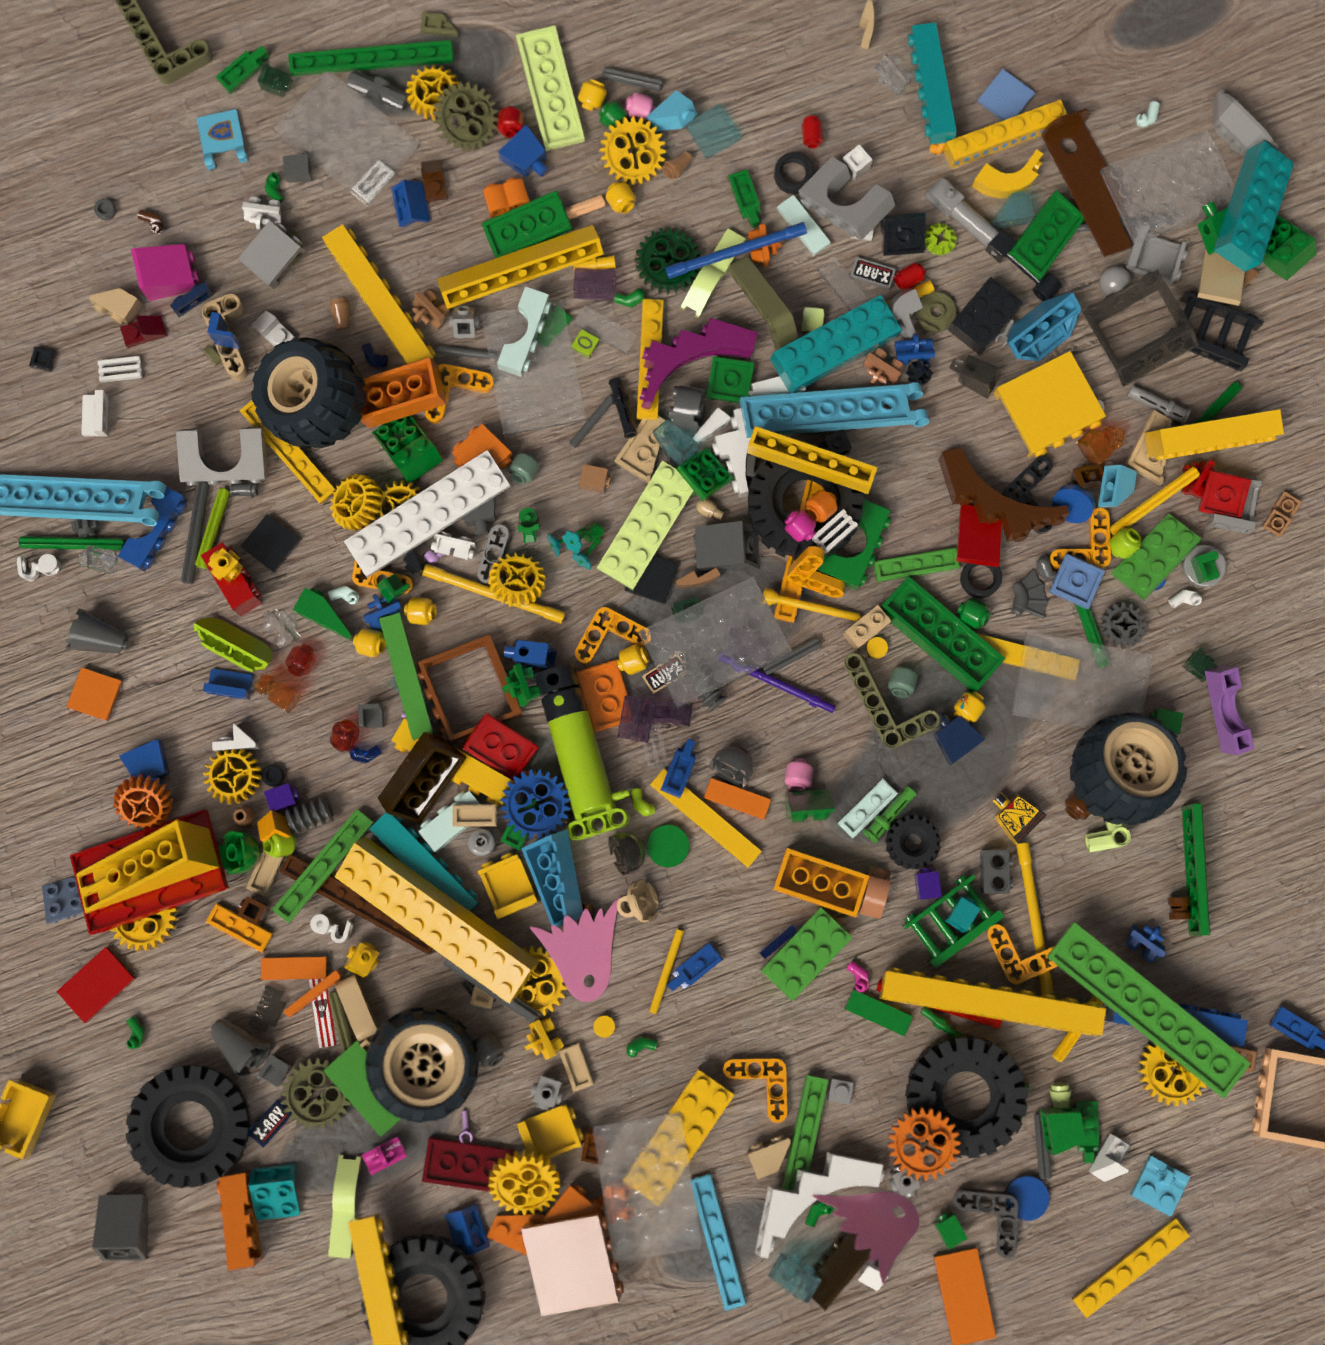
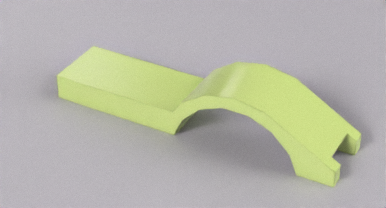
M727 229L714 252L743 243L746 238ZM736 256L704 266L694 280L681 308L685 310L687 306L697 311L695 316L699 318L715 286L728 271V265L732 264Z
M339 1155L333 1189V1214L328 1257L351 1258L353 1245L348 1222L356 1217L355 1197L362 1156H357L356 1160L344 1159V1155Z

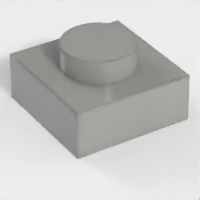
M831 1078L828 1101L850 1105L853 1082Z

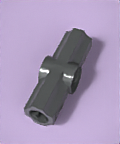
M356 70L351 72L348 77L347 88L365 95L373 103L378 105L384 103L402 112L406 110L409 104L407 98L410 94L392 87L386 80L380 77L372 78Z

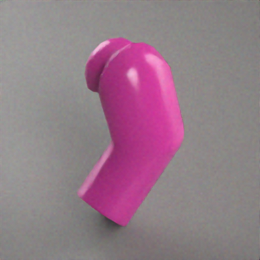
M851 960L846 969L855 975L856 990L864 992L869 987L868 972Z

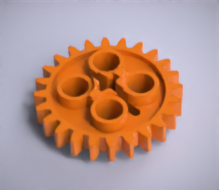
M923 1106L920 1107V1113H916L915 1109L912 1108V1115L910 1116L903 1112L905 1119L902 1120L897 1117L896 1120L899 1126L892 1125L891 1128L895 1133L888 1134V1137L894 1140L888 1143V1147L894 1148V1150L889 1152L890 1156H897L893 1160L894 1165L901 1163L899 1171L902 1172L907 1169L908 1177L915 1173L916 1180L920 1178V1175H923L925 1181H927L930 1174H932L934 1179H937V1172L944 1176L943 1168L946 1167L951 1170L952 1167L949 1162H957L953 1154H960V1150L955 1148V1146L960 1145L961 1142L954 1139L959 1133L958 1131H951L955 1124H947L948 1116L941 1119L940 1110L934 1115L932 1107L929 1108L927 1113H925ZM920 1123L925 1126V1130L922 1133H915L913 1131V1127L916 1124ZM909 1133L922 1142L927 1139L929 1146L940 1149L942 1153L939 1154L926 1145L921 1148L917 1140L908 1138L906 1134ZM942 1134L945 1136V1140L943 1143L937 1144L933 1142L934 1136ZM908 1143L915 1146V1150L911 1153L903 1151V1147ZM927 1154H933L935 1160L928 1164L923 1161V1157Z

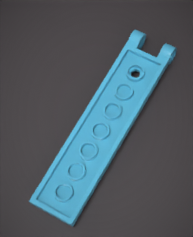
M917 382L902 385L740 398L746 438L752 436L755 426L780 435L910 424H913L915 427H922L929 423L927 410L918 409L910 411L908 400H917L923 396L921 384ZM883 405H889L890 409L884 408Z
M0 474V515L141 522L147 526H156L159 512L151 508L143 509L146 495L156 499L164 498L167 487L159 481L147 482ZM121 500H126L124 503L119 504Z

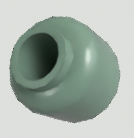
M528 452L518 453L508 467L510 478L518 484L530 483L539 470V463L536 461V457Z
M908 665L896 667L891 671L888 688L894 696L907 698L915 692L918 675Z

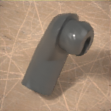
M1040 556L1036 563L1040 576L1054 581L1057 572L1052 570L1050 559L1047 556Z

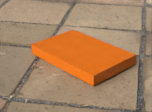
M617 659L577 671L580 687L595 733L636 721L620 669L617 665Z

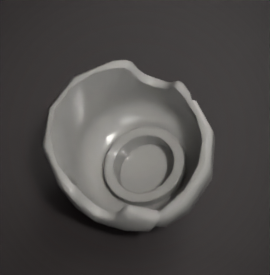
M1119 266L1107 268L1099 279L1101 291L1106 296L1112 298L1125 295L1131 285L1129 272Z

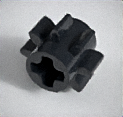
M920 359L910 363L908 371H906V374L909 376L907 380L910 383L917 382L921 385L928 383L933 374L930 370L931 365L927 361L922 362Z

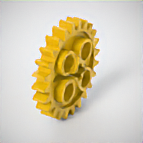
M632 116L630 122H628L627 118L624 117L622 124L616 120V128L610 125L608 129L611 133H603L607 140L600 141L605 146L599 149V152L604 153L600 160L607 162L603 169L609 167L611 170L608 175L615 173V181L621 177L622 182L626 183L629 180L631 186L634 185L635 180L641 185L642 178L647 182L650 181L649 174L655 177L657 174L654 169L660 170L662 168L658 162L665 161L660 156L666 153V150L660 149L665 142H659L658 140L662 134L656 135L654 133L657 127L649 128L650 121L644 125L643 118L635 122V117ZM627 133H630L631 145L627 137ZM636 133L644 136L645 141L643 144L636 142ZM617 138L624 140V148L620 149L615 145ZM631 146L632 149L637 150V152L634 154V157L632 153H628V150L631 148ZM641 154L649 156L650 161L648 164L641 162ZM625 158L630 162L629 169L621 167V159ZM634 158L638 165V169H635L634 167Z
M173 908L154 914L161 915V919L143 918L134 922L135 926L131 931L128 930L129 923L110 931L117 932L113 938L121 939L120 945L125 946L127 944L128 949L132 950L135 947L136 951H141L142 948L145 951H150V946L157 949L158 941L165 944L164 936L172 937L169 930L177 928L172 923L179 920V918L174 917V913H177L179 909ZM154 922L156 928L152 933H150L149 926L151 923Z
M534 945L530 946V951L524 947L522 949L538 961L543 962L546 966L544 973H540L536 967L528 981L548 974H552V978L523 987L517 998L537 1010L539 1014L541 1010L543 1015H547V1008L553 1012L555 1011L554 1004L562 1005L559 998H566L567 995L563 993V990L568 989L548 951L544 953L543 946H540L537 951ZM546 982L550 983L553 987L551 994L544 991V984ZM525 989L532 992L533 997L531 1001L524 998Z
M1154 1044L1153 1047L1146 1045L1149 1052H1141L1145 1059L1138 1061L1139 1064L1143 1065V1068L1138 1069L1137 1072L1144 1074L1139 1081L1146 1082L1143 1087L1144 1090L1151 1089L1149 1092L1150 1097L1157 1095V1102H1161L1164 1099V1104L1170 1105L1172 1100L1173 1105L1178 1106L1179 1100L1182 1104L1187 1105V1098L1195 1101L1193 1094L1202 1095L1199 1088H1207L1203 1082L1189 1071H1186L1173 1058L1167 1061L1164 1056L1165 1052ZM1171 1066L1175 1067V1069L1177 1070L1176 1074H1174L1172 1070H1170ZM1158 1069L1163 1071V1078L1161 1080L1155 1078V1072ZM1178 1079L1183 1082V1087L1179 1091L1174 1087ZM1168 1081V1086L1165 1088L1164 1085Z
M526 1150L523 1151L522 1155L514 1151V1157L507 1153L505 1160L499 1158L498 1164L493 1165V1171H490L489 1193L493 1194V1201L499 1200V1207L506 1205V1211L513 1208L514 1214H517L519 1210H522L523 1215L526 1214L527 1210L534 1214L536 1208L542 1212L543 1205L550 1207V1201H556V1195H559L560 1173L556 1171V1165H550V1158L543 1161V1154L535 1157V1151L530 1155H527Z

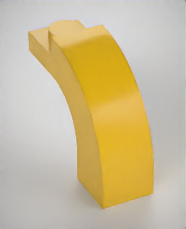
M1036 149L1026 165L1015 173H1002L986 163L975 178L972 187L980 193L993 198L1018 196L1035 183L1039 175L1036 172L1043 163L1040 161L1043 153Z

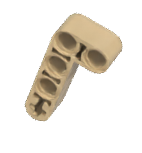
M227 294L206 303L202 308V315L208 327L210 321L209 314L212 311H218L229 326V321L243 314L244 306L236 295ZM237 303L234 309H228L230 304ZM215 344L230 377L238 382L246 379L248 369L240 350L234 348L231 354L226 355L224 354L225 350L230 347ZM234 362H235V363L237 364V366L239 367V368H238L239 371L236 372V373H235L234 365L232 364V363H234Z

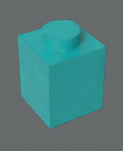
M961 897L954 904L945 922L964 933L968 931L980 908L976 906L977 903L973 899Z

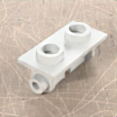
M445 532L434 535L437 542H432L431 550H435V553L449 556L451 548L455 549L453 557L465 560L473 559L474 551L471 548L476 549V545L472 542V539L467 537H460V539L452 538L451 534Z

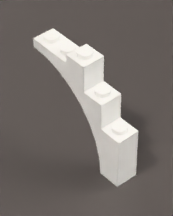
M780 376L753 383L749 396L787 394L789 391ZM803 388L796 393L805 392L806 389ZM741 408L733 410V417H730L733 430H737L715 436L712 449L714 455L719 456L720 461L728 459L725 462L727 471L732 473L734 478L731 481L734 493L738 492L739 498L748 496L746 456L750 438H746Z

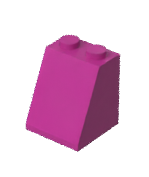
M185 244L131 249L139 287L149 301L190 292L191 288L197 285V282H200L198 272L193 269L192 263H195L192 250H188Z

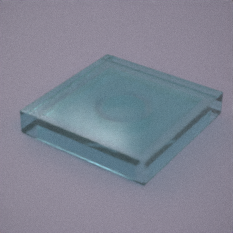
M721 104L694 118L685 126L706 160L741 140V135Z

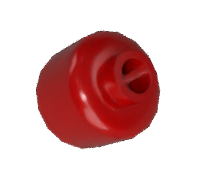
M507 106L498 113L497 129L503 136L513 138L524 127V114L517 107Z

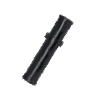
M615 377L609 380L613 394L612 401L616 405L625 438H633L637 436V431L628 404L629 397L624 391L622 379Z

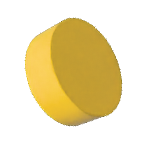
M880 637L870 639L866 645L867 654L873 659L884 657L888 651L887 642Z
M605 1015L598 1017L593 1025L594 1032L602 1038L611 1036L615 1030L613 1019Z

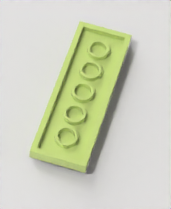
M556 26L517 34L516 40L545 151L585 142Z
M664 461L661 462L597 566L598 570L631 590H634L694 491L678 473L676 468Z

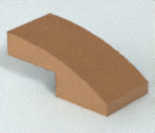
M715 568L698 578L695 572L692 571L676 580L675 586L678 589L704 586L720 579V573Z

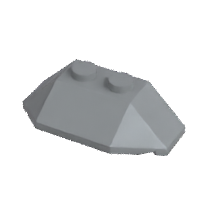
M1223 89L1218 91L1213 99V128L1217 135L1224 138L1229 143L1231 149L1238 152L1241 156H1245L1248 149L1262 141L1267 142L1277 150L1278 144L1273 142L1272 137L1265 128L1232 96L1226 94Z

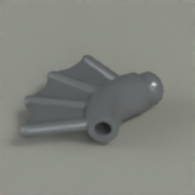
M1034 569L1020 582L1011 586L1015 594L1011 613L1019 617L1025 611L1044 619V608L1048 603L1043 592L1045 584L1039 581Z

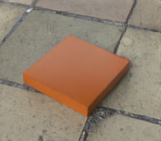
M81 667L66 707L108 721L123 681Z

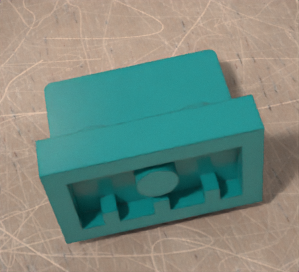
M296 1164L251 1169L249 1190L257 1221L300 1215L295 1188Z

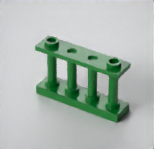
M964 874L955 881L957 885L942 897L938 898L917 915L913 912L904 919L905 924L902 925V928L905 930L912 927L930 951L931 959L928 960V963L932 968H937L1004 918L1000 910H995L994 912L992 909L989 910L971 886L970 882L975 879L974 875L967 877ZM963 888L967 895L977 903L976 906L980 908L983 920L978 924L973 922L968 931L959 937L954 935L935 908L946 901L952 909L956 903L952 895ZM927 914L930 915L948 940V946L943 950L937 948L918 922Z

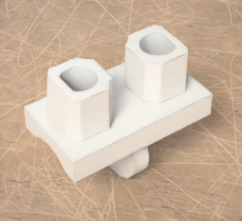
M250 197L248 202H243L244 220L256 223L257 230H262L263 225H266L269 220L274 224L277 222L282 223L281 207L278 200H270L268 205H262L261 199Z

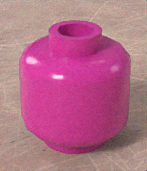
M794 510L784 521L786 524L785 531L797 542H801L804 539L809 541L816 533L814 530L816 521L804 510Z

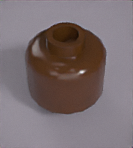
M1074 791L1065 800V811L1074 820H1086L1091 815L1086 810V804L1082 800H1078Z

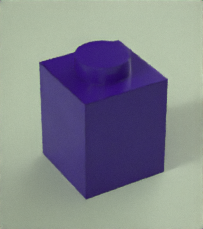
M290 783L264 791L270 811L280 812L286 808L299 805L297 799H300L299 792L296 786L293 787Z
M932 868L919 869L920 873L914 874L917 899L942 897L939 872H933Z

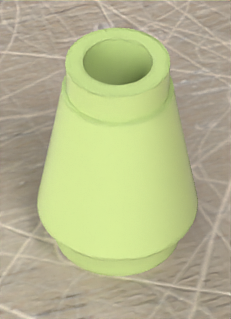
M1064 1082L1052 1083L1049 1091L1053 1108L1069 1107L1071 1095L1069 1084Z

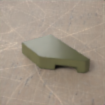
M422 12L421 34L459 37L458 31L450 24L444 14Z

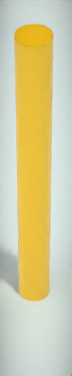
M678 929L675 931L649 1009L651 1013L657 1014L684 931Z

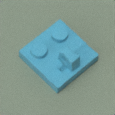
M1149 1155L1130 1195L1171 1217L1190 1177Z

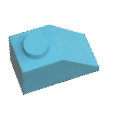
M676 90L651 112L647 119L650 121L651 129L657 127L656 131L673 130L686 126L697 116L693 102Z
M1123 465L1104 466L1098 507H1117L1134 492L1137 472Z

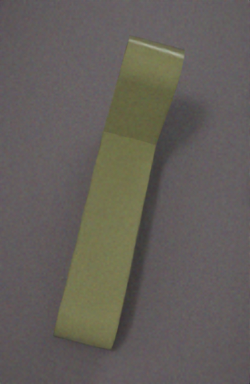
M116 0V4L161 83L171 84L211 62L212 53L210 48L201 39L194 40L166 55L137 1ZM131 2L129 5L124 6L125 3ZM145 36H149L148 39L142 40ZM205 50L203 54L198 55L199 51ZM159 52L157 56L152 57L154 53ZM182 60H187L184 64H179ZM169 69L167 73L161 74L163 70Z
M748 256L728 265L729 272L734 281L769 325L775 351L797 340L798 335L792 314Z
M851 653L846 656L844 660L846 670L883 744L887 748H898L940 727L942 716L934 710L926 711L898 725L865 657L859 653ZM853 657L860 659V665L856 669L850 664ZM866 675L870 680V684L864 688L860 685V679ZM872 695H877L879 698V704L875 707L869 702V698ZM881 714H886L889 718V722L885 726L879 723ZM929 714H933L937 718L934 726H930L926 722ZM911 723L915 724L918 729L914 736L910 735L907 731V727ZM891 733H895L898 736V742L895 745L890 744L888 741V736Z

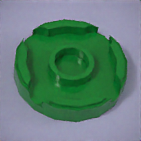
M673 825L659 826L652 831L647 841V851L651 860L657 865L666 868L675 867L682 863L687 857L690 847L688 837L684 831Z

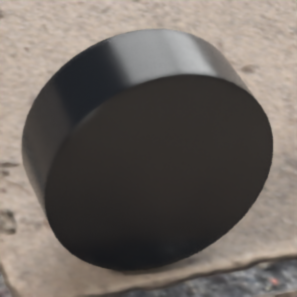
M269 765L262 772V780L270 787H277L284 780V772L276 765Z

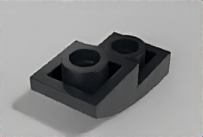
M412 549L407 552L403 559L405 564H407L405 568L413 575L417 573L422 576V566Z

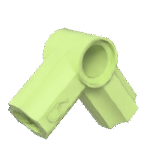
M1105 822L1106 831L1086 834L1085 843L1088 852L1121 848L1127 845L1131 839L1127 826ZM1116 832L1123 835V843H1118L1115 840L1114 835Z

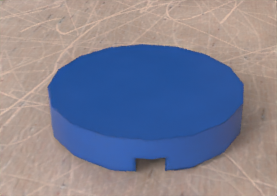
M1077 485L1060 487L1052 500L1053 507L1067 505L1069 515L1065 521L1070 523L1087 521L1092 516L1095 508L1092 495L1087 490L1080 489L1081 487Z
M1023 1175L1016 1177L1005 1190V1192L1015 1194L1018 1198V1218L1021 1220L1032 1221L1038 1219L1046 1212L1049 1206L1050 1197L1046 1186L1042 1181L1033 1176ZM1007 1198L1006 1206L1010 1208L1011 1204L1015 1203H1011V1199Z

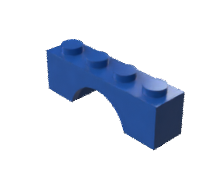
M168 487L166 488L164 498H152L150 502L156 511L159 512L157 525L148 535L142 538H128L118 557L143 572L149 569L154 563L156 552L163 548L168 532L174 530L177 517L186 510V502L188 500Z

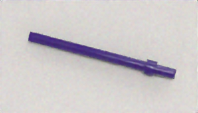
M720 652L717 660L809 702L808 705L812 707H820L830 713H833L836 707L821 699V696L815 693L813 695L722 652Z

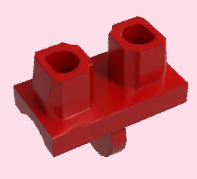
M1209 460L1208 462L1201 461L1199 464L1194 462L1192 466L1184 465L1182 468L1184 473L1190 468L1195 467L1199 471L1200 476L1185 486L1181 492L1184 495L1192 494L1196 498L1201 499L1204 489L1202 483L1206 480L1208 471H1217L1213 467L1215 462Z

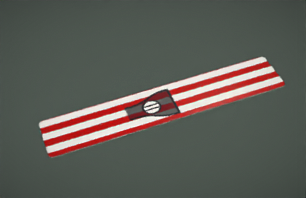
M308 979L310 990L324 979ZM326 990L312 1001L319 1048L336 1045L328 990Z

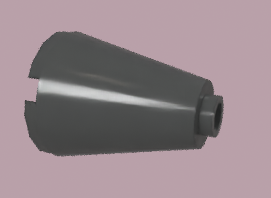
M79 608L76 615H78V619L72 622L67 638V649L120 654L122 650L126 651L129 639L126 638L127 634L84 609Z
M219 1019L211 1027L212 1038L239 1078L249 1076L251 1074L249 1070L254 1066L258 1068L270 1053L271 1049L269 1047L271 1045L267 1041L228 1019Z

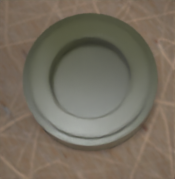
M207 345L202 349L213 365L217 366L222 362L220 355L211 345Z

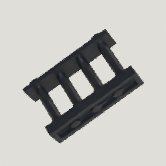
M1185 291L1179 300L1186 303L1178 326L1168 331L1164 342L1241 372L1247 366L1250 359L1243 354L1252 330L1257 331L1264 321L1260 320L1256 315L1244 314L1214 301L1197 297L1198 293L1195 291ZM1196 307L1204 310L1205 314L1197 335L1191 336L1186 334L1185 329L1192 310ZM1213 314L1225 319L1217 341L1214 344L1206 342L1204 339ZM1234 322L1244 326L1236 350L1232 352L1225 349L1224 344Z

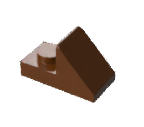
M441 159L421 162V174L427 203L447 200Z
M1103 464L1073 469L1071 477L1074 485L1080 486V489L1084 491L1090 488L1101 487L1104 466Z
M587 1126L581 1161L602 1165L609 1130Z

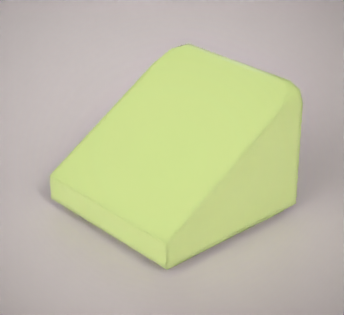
M804 307L801 331L812 332L823 326L825 309Z

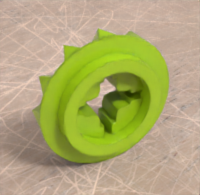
M938 222L937 224L930 225L925 231V247L931 253L945 255L954 249L957 236L954 229L948 226V223L941 224ZM943 232V238L946 241L942 240L941 243L936 245L937 237H935V235L939 236Z

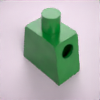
M1213 201L1202 207L1207 218L1198 223V229L1208 255L1215 253L1213 250L1228 209L1226 207L1218 211Z
M1074 1107L1039 1109L1045 1148L1053 1155H1058L1085 1143L1084 1130L1094 1128L1092 1116L1082 1117L1081 1112Z

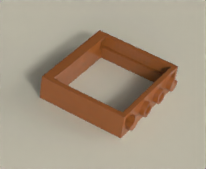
M490 634L418 662L417 675L420 681H425L427 686L424 689L428 701H433L435 707L431 708L435 719H440L443 727L439 729L443 739H448L450 744L469 737L475 726L453 734L427 669L484 647L502 690V687L507 685L505 680L507 675ZM503 693L510 712L495 717L503 723L522 714L517 699L512 698L510 693Z

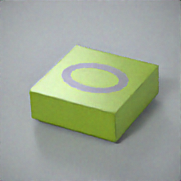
M581 329L571 345V349L590 358L599 343V339Z

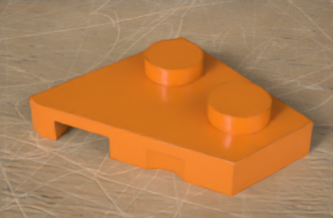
M545 1214L496 1215L487 1237L527 1255L521 1229L526 1222L535 1221V1224H541Z

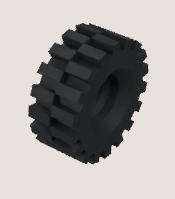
M905 816L894 822L887 832V838H885V843L887 844L886 851L889 852V857L898 866L912 870L923 868L937 858V854L941 849L940 842L942 841L938 834L939 830L934 827L932 821H928L924 816ZM909 834H916L921 839V846L916 851H911L905 846V838Z

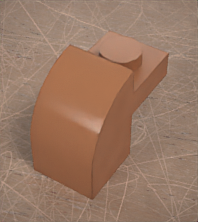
M869 866L867 874L869 875V880L861 901L859 914L878 919L881 918L890 887V870Z

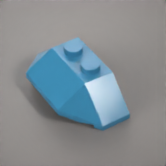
M1073 292L1043 301L1012 325L1007 343L1016 359L1039 362L1071 336L1077 317L1082 310Z

